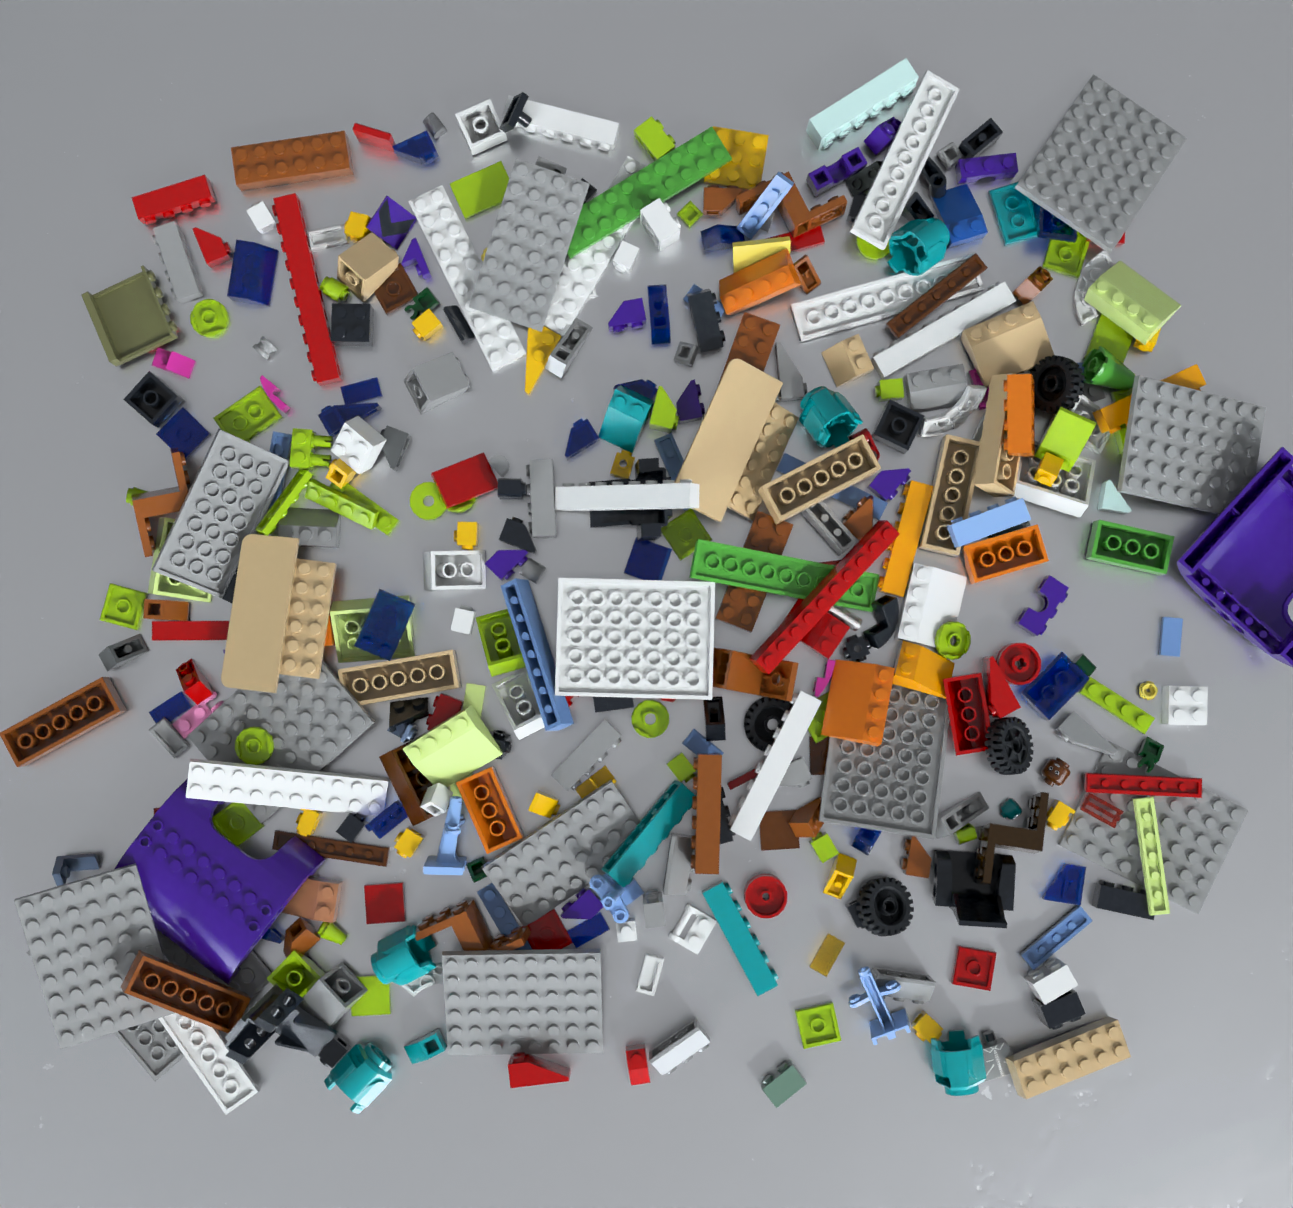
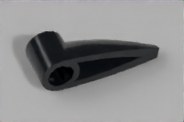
M928 156L922 173L929 183L930 195L933 198H942L946 194L947 179L936 163Z

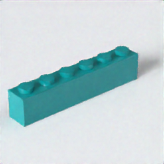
M674 780L601 870L623 888L630 884L637 871L645 866L646 860L657 851L660 843L668 838L670 831L681 822L682 816L687 810L692 808V796L696 795L683 783Z
M721 880L702 890V894L757 996H760L778 986L776 980L779 978L774 968L769 969L767 963L770 961L765 951L760 952L758 948L760 942L755 934L751 935L749 921L746 917L742 918L739 912L742 908L738 901L732 900L730 894L733 892L729 884H724Z

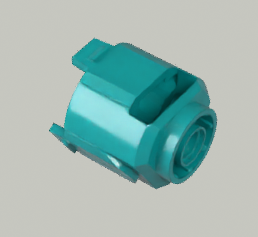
M937 218L909 221L891 235L889 250L892 258L887 263L895 273L903 270L912 276L922 275L944 259L946 246L950 241L948 228Z
M825 386L814 388L808 392L800 403L802 412L799 421L821 448L832 446L837 448L849 442L848 437L854 432L858 424L861 425L863 423L859 414L842 394L829 390Z
M408 925L379 940L377 952L371 955V965L377 978L383 984L393 982L403 986L431 972V970L436 968V964L432 962L429 950L437 946L432 935L417 941L415 938L416 926Z
M964 1029L949 1030V1040L946 1041L931 1038V1055L935 1079L938 1084L945 1087V1093L951 1096H965L977 1093L979 1091L978 1084L986 1079L983 1045L979 1035L966 1039Z
M368 1043L366 1046L355 1044L330 1071L324 1083L329 1090L337 1085L355 1102L350 1110L359 1114L365 1107L369 1106L392 1080L390 1069L393 1067V1064L374 1044Z

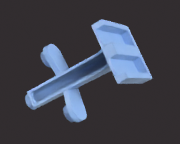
M460 796L450 797L437 856H428L423 867V874L463 875L465 865L467 864V857L457 856L456 854L458 834L461 833L459 826L465 823L464 815L461 814L462 797Z
M599 874L594 875L589 882L590 887L601 898L600 902L604 908L611 912L614 921L617 923L627 921L629 911L626 906L644 894V891L634 877L632 882L624 888L616 884L606 874L603 876Z
M868 966L860 968L858 973L866 992L861 995L854 994L850 996L848 1004L851 1008H855L869 1000L871 1001L878 1016L877 1019L869 1021L873 1044L877 1045V1038L887 1035L889 1040L896 1038L895 1032L904 1028L907 1033L911 1032L906 1009L890 1013L883 998V995L899 991L901 989L900 983L896 980H891L885 986L878 987Z

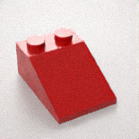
M798 598V600L796 601V603L794 604L786 618L801 604V602L804 599ZM827 612L800 642L823 658L829 659L850 627Z
M983 657L982 676L988 713L992 718L1001 719L1021 708L994 657Z
M525 1052L514 1053L513 1056H510L508 1062L510 1088L570 1080V1068L532 1054H525Z

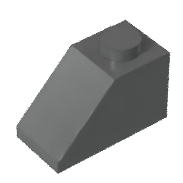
M387 425L386 429H382L380 433L387 439L382 449L390 468L397 471L411 436L406 432Z
M138 634L106 647L99 654V657L108 672L132 661L149 650L141 635Z

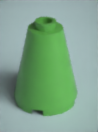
M1100 346V349H1093L1086 356L1082 364L1084 372L1081 373V375H1084L1085 380L1082 381L1088 384L1124 391L1133 388L1135 374L1106 348Z

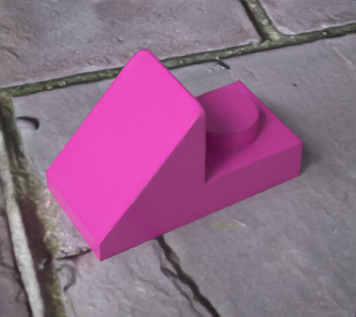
M157 348L152 366L189 379L196 361L174 351L170 352Z

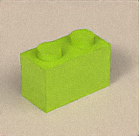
M651 116L634 129V137L653 161H656L674 150L676 142L670 134L666 135L661 122L658 119L655 121Z

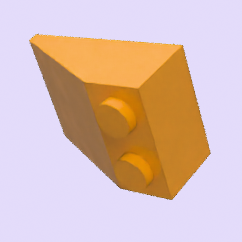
M902 641L895 661L892 684L946 699L943 679L952 677L955 663L921 645Z

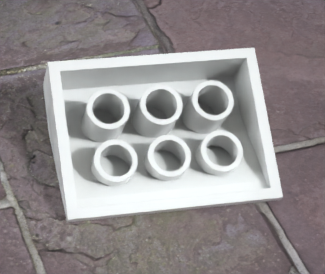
M1035 441V452H1036L1037 447H1038V445H1039V442H1036V441ZM1079 455L1070 472L1060 469L1058 477L1052 486L1049 487L1033 479L1041 459L1021 456L1015 494L1012 497L1023 498L1025 501L1080 518L1089 506L1096 460Z
M913 563L894 639L936 648L935 636L940 626L946 622H957L967 577ZM952 636L950 639L951 645L953 643L954 636Z

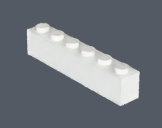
M508 95L503 119L514 96ZM527 100L523 112L532 118L531 123L527 128L518 122L515 128L517 126L525 128L526 131L532 133L536 131L542 132L547 137L558 136L567 142H572V140L578 141L581 145L587 147L591 145L598 146L603 151H614L619 132V123L530 100Z

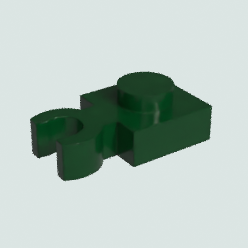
M426 287L413 298L415 304L408 305L404 310L407 313L414 310V314L410 317L414 321L420 316V312L424 313L427 309L432 310L440 302L430 288Z
M1147 736L1138 754L1143 758L1137 763V767L1140 768L1145 763L1148 767L1146 772L1149 773L1153 770L1154 763L1156 764L1161 757L1164 745Z

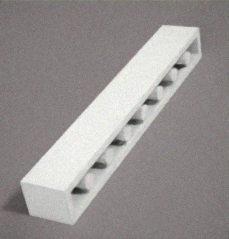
M1006 282L992 284L988 287L989 291L984 294L982 291L971 297L973 300L966 303V301L959 303L955 306L956 310L951 313L949 310L939 315L940 319L933 322V320H930L923 324V329L918 332L914 329L906 334L907 338L904 340L897 339L890 343L891 347L885 351L881 348L873 353L874 357L871 359V362L881 380L960 336L963 330L980 324L1012 306L1016 299Z
M681 479L680 483H675V480H663V484H657V481L653 480L646 481V484H640V481H629V485H624V482H612V485H607L606 482H595V486H591V483H579V486H574L573 483H563V487H555V510L602 511L699 508L700 484H694L690 479Z
M799 691L798 694L794 693L792 702L790 701L793 704L790 711L786 710L781 718L784 722L781 728H776L772 736L775 740L772 746L768 744L763 754L766 756L764 762H759L755 769L757 775L754 780L751 779L746 787L748 793L745 798L741 797L737 805L740 808L737 815L733 814L729 820L728 825L731 826L729 830L750 841L752 840L822 701L803 691Z

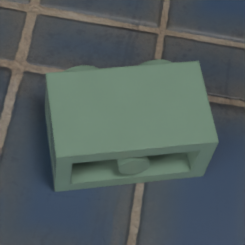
M791 1061L789 1063L784 1062L777 1068L778 1071L774 1075L770 1074L762 1080L761 1088L776 1108L807 1084L805 1078Z

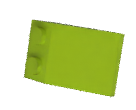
M1060 407L1042 436L1035 452V457L1042 459L1046 452L1064 459L1061 469L1070 472L1094 430L1096 422Z
M508 609L475 617L491 676L525 668L524 659Z

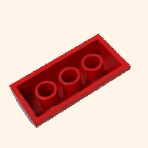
M972 673L943 679L956 756L985 751V749H988V746H985V741H988L985 735L988 733V727L991 726L982 673Z

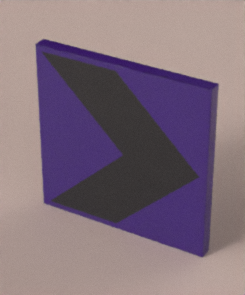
M386 195L366 228L397 250L417 218Z

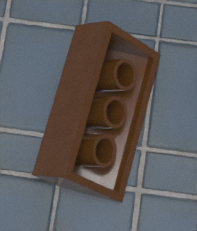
M406 743L383 754L379 758L412 826H415L433 817L432 814L420 807L427 788L433 784L412 764L404 752L403 748L408 744Z

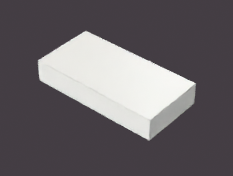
M345 224L308 231L311 251L349 244L348 236L344 233Z
M645 953L636 992L651 996L655 995L664 957Z

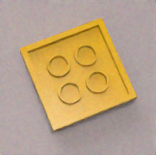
M713 126L716 134L732 157V161L704 177L703 184L721 187L735 185L738 188H742V190L754 188L762 180L769 135Z

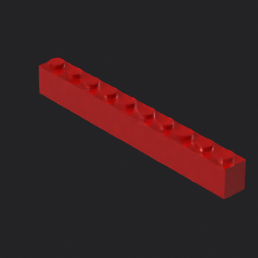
M296 193L273 198L275 205H272L274 216H277L279 223H276L279 235L282 234L283 238L281 248L283 253H286L288 259L285 260L287 271L291 272L292 278H289L292 290L295 289L296 293L294 303L296 308L300 309L301 315H298L300 326H304L305 331L302 336L305 345L308 344L309 347L307 357L309 363H312L314 370H311L313 381H317L320 386L343 381L335 347L331 342V330L299 197Z
M878 520L873 528L861 538L756 650L749 660L761 672L770 674L900 533L887 520Z

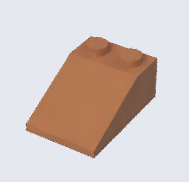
M308 877L281 913L316 921L335 922L338 916L343 881Z

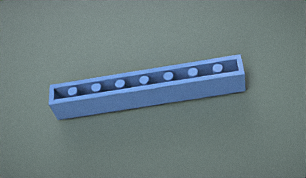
M515 578L501 585L503 596L545 730L559 731L574 724L566 697L555 696L556 666L529 581Z

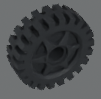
M1057 355L1041 359L1039 361L1040 365L1036 364L1034 366L1036 371L1031 370L1030 372L1034 379L1035 407L1041 411L1056 414L1060 407L1067 410L1075 407L1074 402L1078 403L1080 400L1077 396L1083 394L1080 388H1084L1085 383L1081 382L1085 379L1084 375H1081L1083 371L1079 368L1078 363L1072 359Z
M763 697L749 707L744 719V730L748 740L757 749L765 752L768 744L772 746L775 740L772 736L776 729L770 730L767 723L770 719H775L778 723L777 727L781 728L784 722L781 720L786 710L790 711L793 705L790 701Z
M1017 717L995 719L994 722L990 723L991 727H988V733L985 735V738L988 739V741H985V746H988V749H985L986 754H989L987 757L988 761H992L991 767L995 768L994 770L1001 775H1015L1025 772L1030 767L1029 762H1032L1033 759L1030 755H1033L1034 752L1031 747H1034L1033 742H1030L1032 735H1028L1030 732L1029 728H1025V722H1022L1020 718L1017 719Z
M878 878L867 882L862 887L863 890L859 891L858 895L861 897L857 898V903H860V905L856 906V909L861 911L858 917L863 918L861 924L863 926L867 925L865 928L867 931H872V934L878 936H892L905 931L906 927L910 925L911 922L909 920L913 918L910 912H914V907H910V904H913V899L908 898L911 894L910 892H905L907 887L901 885L902 882L896 881L895 878Z

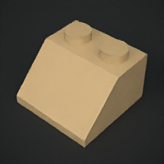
M859 334L847 338L821 353L836 388L867 375L874 369Z

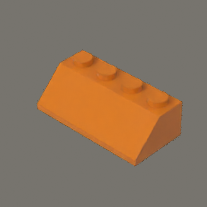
M784 249L719 280V296L727 315L734 316L801 285L788 249Z
M1038 524L963 546L965 567L970 584L1049 561Z
M494 766L456 782L487 854L524 837Z

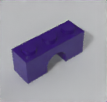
M859 147L842 155L834 164L828 167L823 165L810 172L806 181L816 197L866 168L867 161Z
M1016 153L959 159L955 165L957 185L974 183L985 177H994L995 180L1014 178L1018 172Z
M1050 575L1045 576L1035 591L1044 600L1042 610L1036 612L1029 607L1024 608L1014 624L1032 636L1042 635L1047 628L1046 623L1048 619H1052L1056 615L1058 604L1060 602L1063 603L1067 598L1068 593L1066 592L1069 587Z

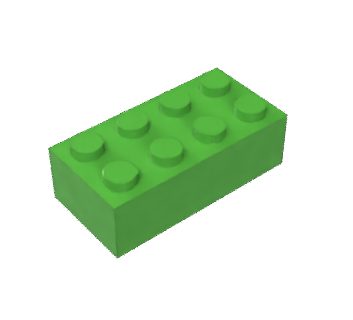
M1096 520L1092 524L1085 559L1151 574L1164 575L1167 574L1175 536Z

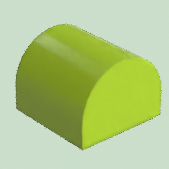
M967 823L953 833L958 845L977 839L975 827L970 823Z

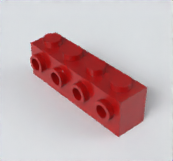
M206 175L131 197L138 219L146 225L154 224L158 219L173 218L175 214L181 212H192L197 207H208L211 203L216 202L210 180Z

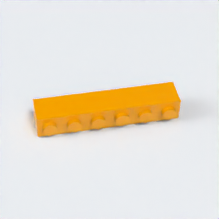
M1197 364L1161 380L1201 391L1200 387L1207 385ZM1132 394L1092 413L1101 433L1109 431L1112 434L1121 429L1120 425L1125 423L1127 426Z
M913 480L904 485L902 495H905L903 503H899L897 513L900 514L898 521L895 520L893 525L900 535L887 547V550H890L888 558L885 557L882 568L885 570L883 576L879 577L877 586L880 587L879 592L899 598L904 597L934 486Z

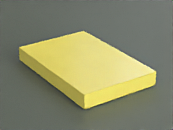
M790 236L732 243L733 273L784 249H788L790 253Z

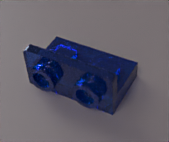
M397 800L366 824L365 827L369 832L373 831L381 839L405 820L408 815L403 805Z

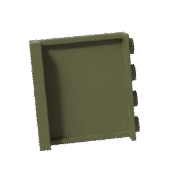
M143 265L140 266L142 272L92 295L88 291L81 294L107 358L116 367L178 338L176 333L178 328L169 317V314H171L170 309L166 303H163V293L154 282L156 281V276L152 270H148Z

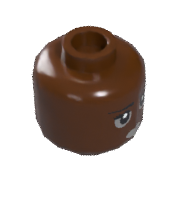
M1058 757L1056 759H1049L1041 771V774L1045 777L1043 781L1051 787L1054 784L1062 786L1070 775L1069 765Z

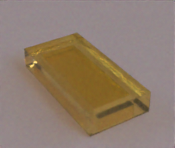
M827 933L809 967L827 977L845 942Z

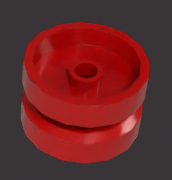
M1010 643L1005 645L996 653L994 658L1010 685L1028 684L1038 676L1041 670L1039 653L1026 643ZM1015 661L1019 662L1018 667L1015 665Z
M759 873L747 881L744 887V900L748 909L755 916L773 918L784 910L787 904V891L777 876L770 873ZM764 893H768L769 897L767 899L762 897Z

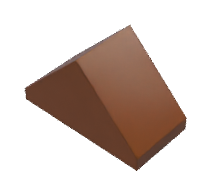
M806 254L794 263L801 282L799 286L805 294H808L821 284Z

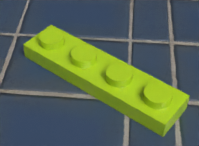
M299 469L255 528V531L261 535L268 536L272 534L279 520L287 515V509L298 500L302 489L308 486V482L313 474L308 470Z
M313 478L308 482L305 498L371 530L375 527L379 514L378 510Z
M334 483L330 484L329 487L378 510L379 514L375 527L387 536L390 535L399 523L397 518L349 483L341 489Z
M1092 677L1086 679L1078 692L1142 734L1147 732L1155 719Z

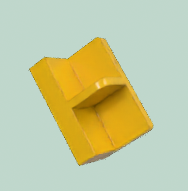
M605 765L581 783L575 790L581 798H584L609 780H612L613 783H616L617 780Z

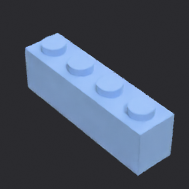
M1015 496L1005 500V505L999 506L997 503L988 506V511L981 513L978 510L970 513V518L965 520L962 517L951 520L952 524L947 526L954 547L963 546L1031 520L1024 499L1017 500Z

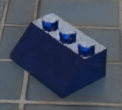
M236 239L227 296L232 301L270 307L279 250L256 242Z
M1060 652L1021 694L1044 720H1050L1090 678L1063 652Z

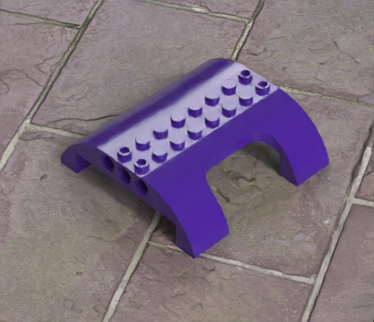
M1281 447L1177 560V567L1190 587L1234 629L1271 657L1293 667V621L1288 614V605L1293 599V456L1284 447Z
M187 778L151 818L126 850L115 869L136 863L155 928L229 985L241 970L239 966L307 878L310 875H314L326 859L296 836L291 838L269 858L255 859L249 856L219 833L213 825V812L218 804H224L225 801L186 798Z

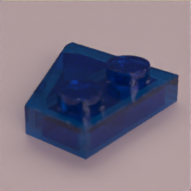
M1065 863L1044 893L1042 899L1081 905L1086 867Z

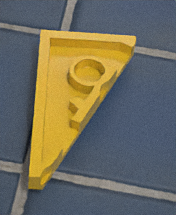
M545 326L542 332L528 327L525 392L530 395L546 367L549 355L562 339L561 335Z

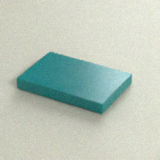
M1018 182L988 191L1005 246L1042 234L1032 200L1015 189Z

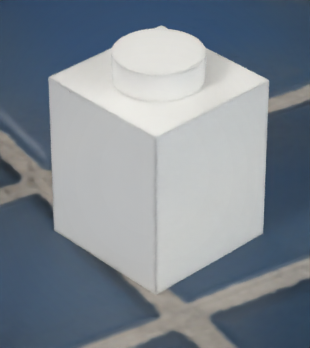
M263 201L253 203L249 207L250 209L246 210L257 230L262 235L276 227L277 222Z
M622 240L613 259L615 269L622 273H625V271L630 273L640 254V248Z
M461 605L460 609L455 608L451 631L472 634L476 612L472 611V607Z
M436 783L427 788L420 807L436 817L446 812L453 792L447 789L445 785Z
M628 918L624 923L616 922L618 942L637 940L635 918Z

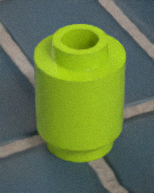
M326 276L320 285V290L323 291V294L338 303L345 301L350 293L347 285L333 277Z

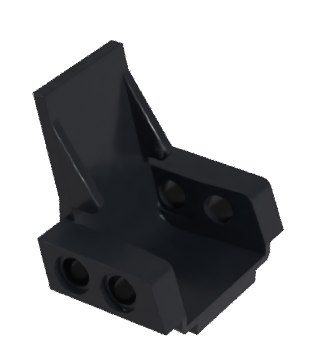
M659 458L638 459L636 462L635 480L617 479L596 482H606L607 485H612V482H624V485H629V481H640V484H646V481L653 480L657 481V484H663V480H671V477H666V469L659 467ZM589 482L591 486H595V482ZM672 509L590 511V528L637 526V541L657 540L661 537V526H667L668 520L673 516Z
M935 850L932 897L935 906L949 907L953 910L958 924L962 926L1007 928L1004 910L1013 911L1016 863L1013 856L994 853L991 883L982 885L976 884V879H974V869L978 867L979 861L976 859V852Z
M275 984L227 1034L225 1039L228 1042L225 1044V1047L229 1052L225 1056L245 1064L276 1032L280 1035L275 1040L277 1046L305 1051L316 1057L338 1031L304 1011L299 1006L304 1000L303 997L288 988L283 991Z

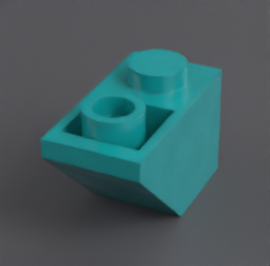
M439 1029L404 1046L412 1064L428 1060L444 1052L447 1048V1044Z

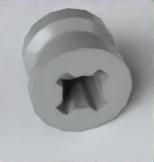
M264 336L260 338L258 344L253 346L266 360L271 352L277 350Z

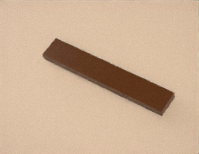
M975 253L885 325L897 339L983 273L988 267Z
M275 830L272 850H279L291 838L296 836L324 858L387 867L390 847L359 842L350 843L346 840L313 835L303 836L294 832Z

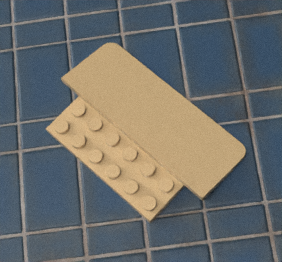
M732 359L728 363L675 480V483H680L681 479H690L692 483L700 484L699 508L692 509L718 522H721L727 507L748 520L754 519L762 502L758 490L761 486L771 481L799 417L775 403L783 382L741 359Z
M249 534L242 540L221 674V682L228 688L277 693L279 674L320 679L337 564L297 559L299 538Z

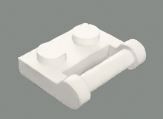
M687 903L684 908L686 909L673 932L669 933L668 938L698 955L717 920ZM694 914L697 917L683 939L679 935L691 915Z

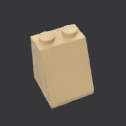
M371 232L338 256L337 279L347 285L348 289L364 303L398 267L399 256L394 249H390L384 243L382 238L377 237Z

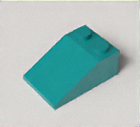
M620 385L614 391L598 437L633 453L655 401Z

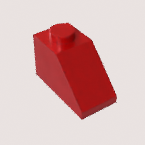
M197 227L192 228L206 264L210 268L232 260L230 255L232 249L228 242H224L221 237Z
M645 1043L626 1046L631 1085L650 1083Z

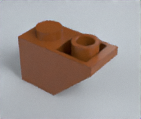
M718 185L704 187L703 215H723L736 202V197L742 191V188H738L735 185H729L727 188H719Z
M1039 266L1012 293L1025 305L1032 301L1053 278L1048 270Z
M872 495L867 498L864 496L857 503L858 507L854 511L849 510L843 516L845 519L843 521L844 526L858 540L873 528L874 497Z
M144 599V619L188 621L189 602Z
M821 797L797 809L789 825L796 837L817 836L824 822H819Z
M909 836L904 842L906 856L902 858L901 869H903L905 875L929 879L932 859L915 836Z
M299 917L285 930L283 952L286 958L294 950L304 955L320 940L314 926Z

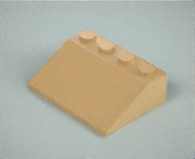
M1033 301L963 330L960 338L986 388L991 383L992 375L1020 374L1034 368L1036 364L1040 365L1039 361L1041 359L1054 355L1043 320Z

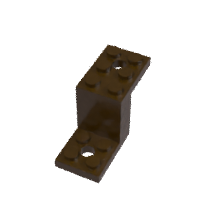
M1040 792L1033 795V798H1030L1029 809H1031V817L1027 819V828L1029 829L989 823L979 830L978 840H981L980 848H977L976 859L979 860L978 867L974 869L976 884L985 885L991 883L995 848L1033 854L1043 851L1049 793Z

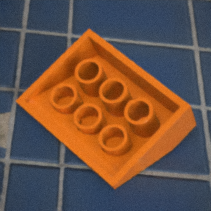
M1032 374L1007 375V380H1004V392H1007V399H1004V411H1007V419H1004V431H1007V439H1004V451L1008 450V455L1032 458L1035 457L1034 379Z
M835 659L821 735L877 747L881 745L895 668Z

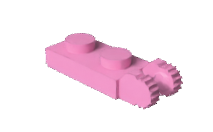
M215 691L210 697L200 704L193 706L172 724L183 739L188 738V735L224 703L222 700L212 708L208 706V703L218 695Z

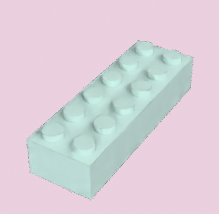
M907 58L809 119L806 129L807 134L818 150L822 147L824 149L828 148L834 143L833 140L838 137L840 139L844 138L850 133L849 130L854 127L856 129L861 127L869 117L872 119L877 117L882 109L885 107L891 108L897 103L899 98L910 96L913 93L919 76Z

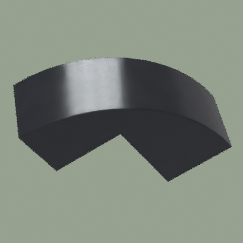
M885 595L871 603L878 624L863 632L870 646L877 649L887 643L898 623V600L896 597Z

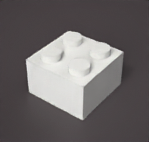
M490 99L455 114L472 155L507 141L506 133L499 129L501 122Z
M660 198L640 210V221L659 251H662L679 240L681 232L679 228H681V225L676 218L671 217L669 213L671 210L665 201L662 202Z
M356 416L344 423L330 451L355 472L361 474L373 467L387 439L362 418Z
M1162 686V724L1207 725L1208 687Z
M1058 958L1049 959L1044 963L1045 966L1029 971L1027 973L1028 976L1024 977L1035 997L1044 1005L1078 986L1067 964Z

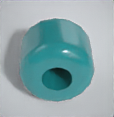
M1009 798L1000 806L1002 810L1001 815L1005 819L1014 820L1022 814L1021 807L1012 798Z

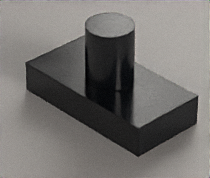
M522 92L513 97L499 128L506 133L514 129L517 122L525 128L529 126L532 118L523 112L529 97L527 94Z

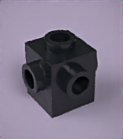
M856 634L846 638L847 642L842 644L844 647L842 648L844 657L849 659V661L855 660L856 662L866 660V655L870 654L869 649H871L867 638L864 639L863 636L857 637ZM856 645L860 646V652L854 650Z
M494 730L490 734L503 752L502 755L495 759L502 760L511 751V735L505 734L501 730Z

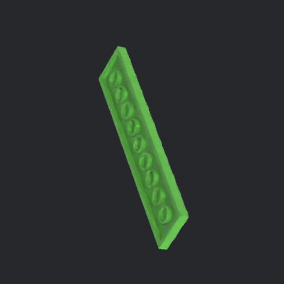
M713 127L708 128L585 203L567 253L569 259L640 217V210L656 199L660 198L664 202L732 161V157Z
M696 539L689 578L805 599L835 566ZM864 572L834 605L873 612L871 603L875 601L879 574Z

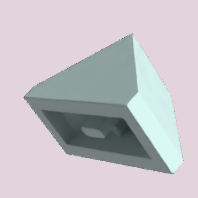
M1110 479L1101 484L1097 510L1123 515L1132 511Z

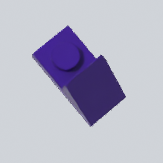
M413 238L401 264L405 268L418 263L415 265L418 275H423L425 280L432 277L417 239Z

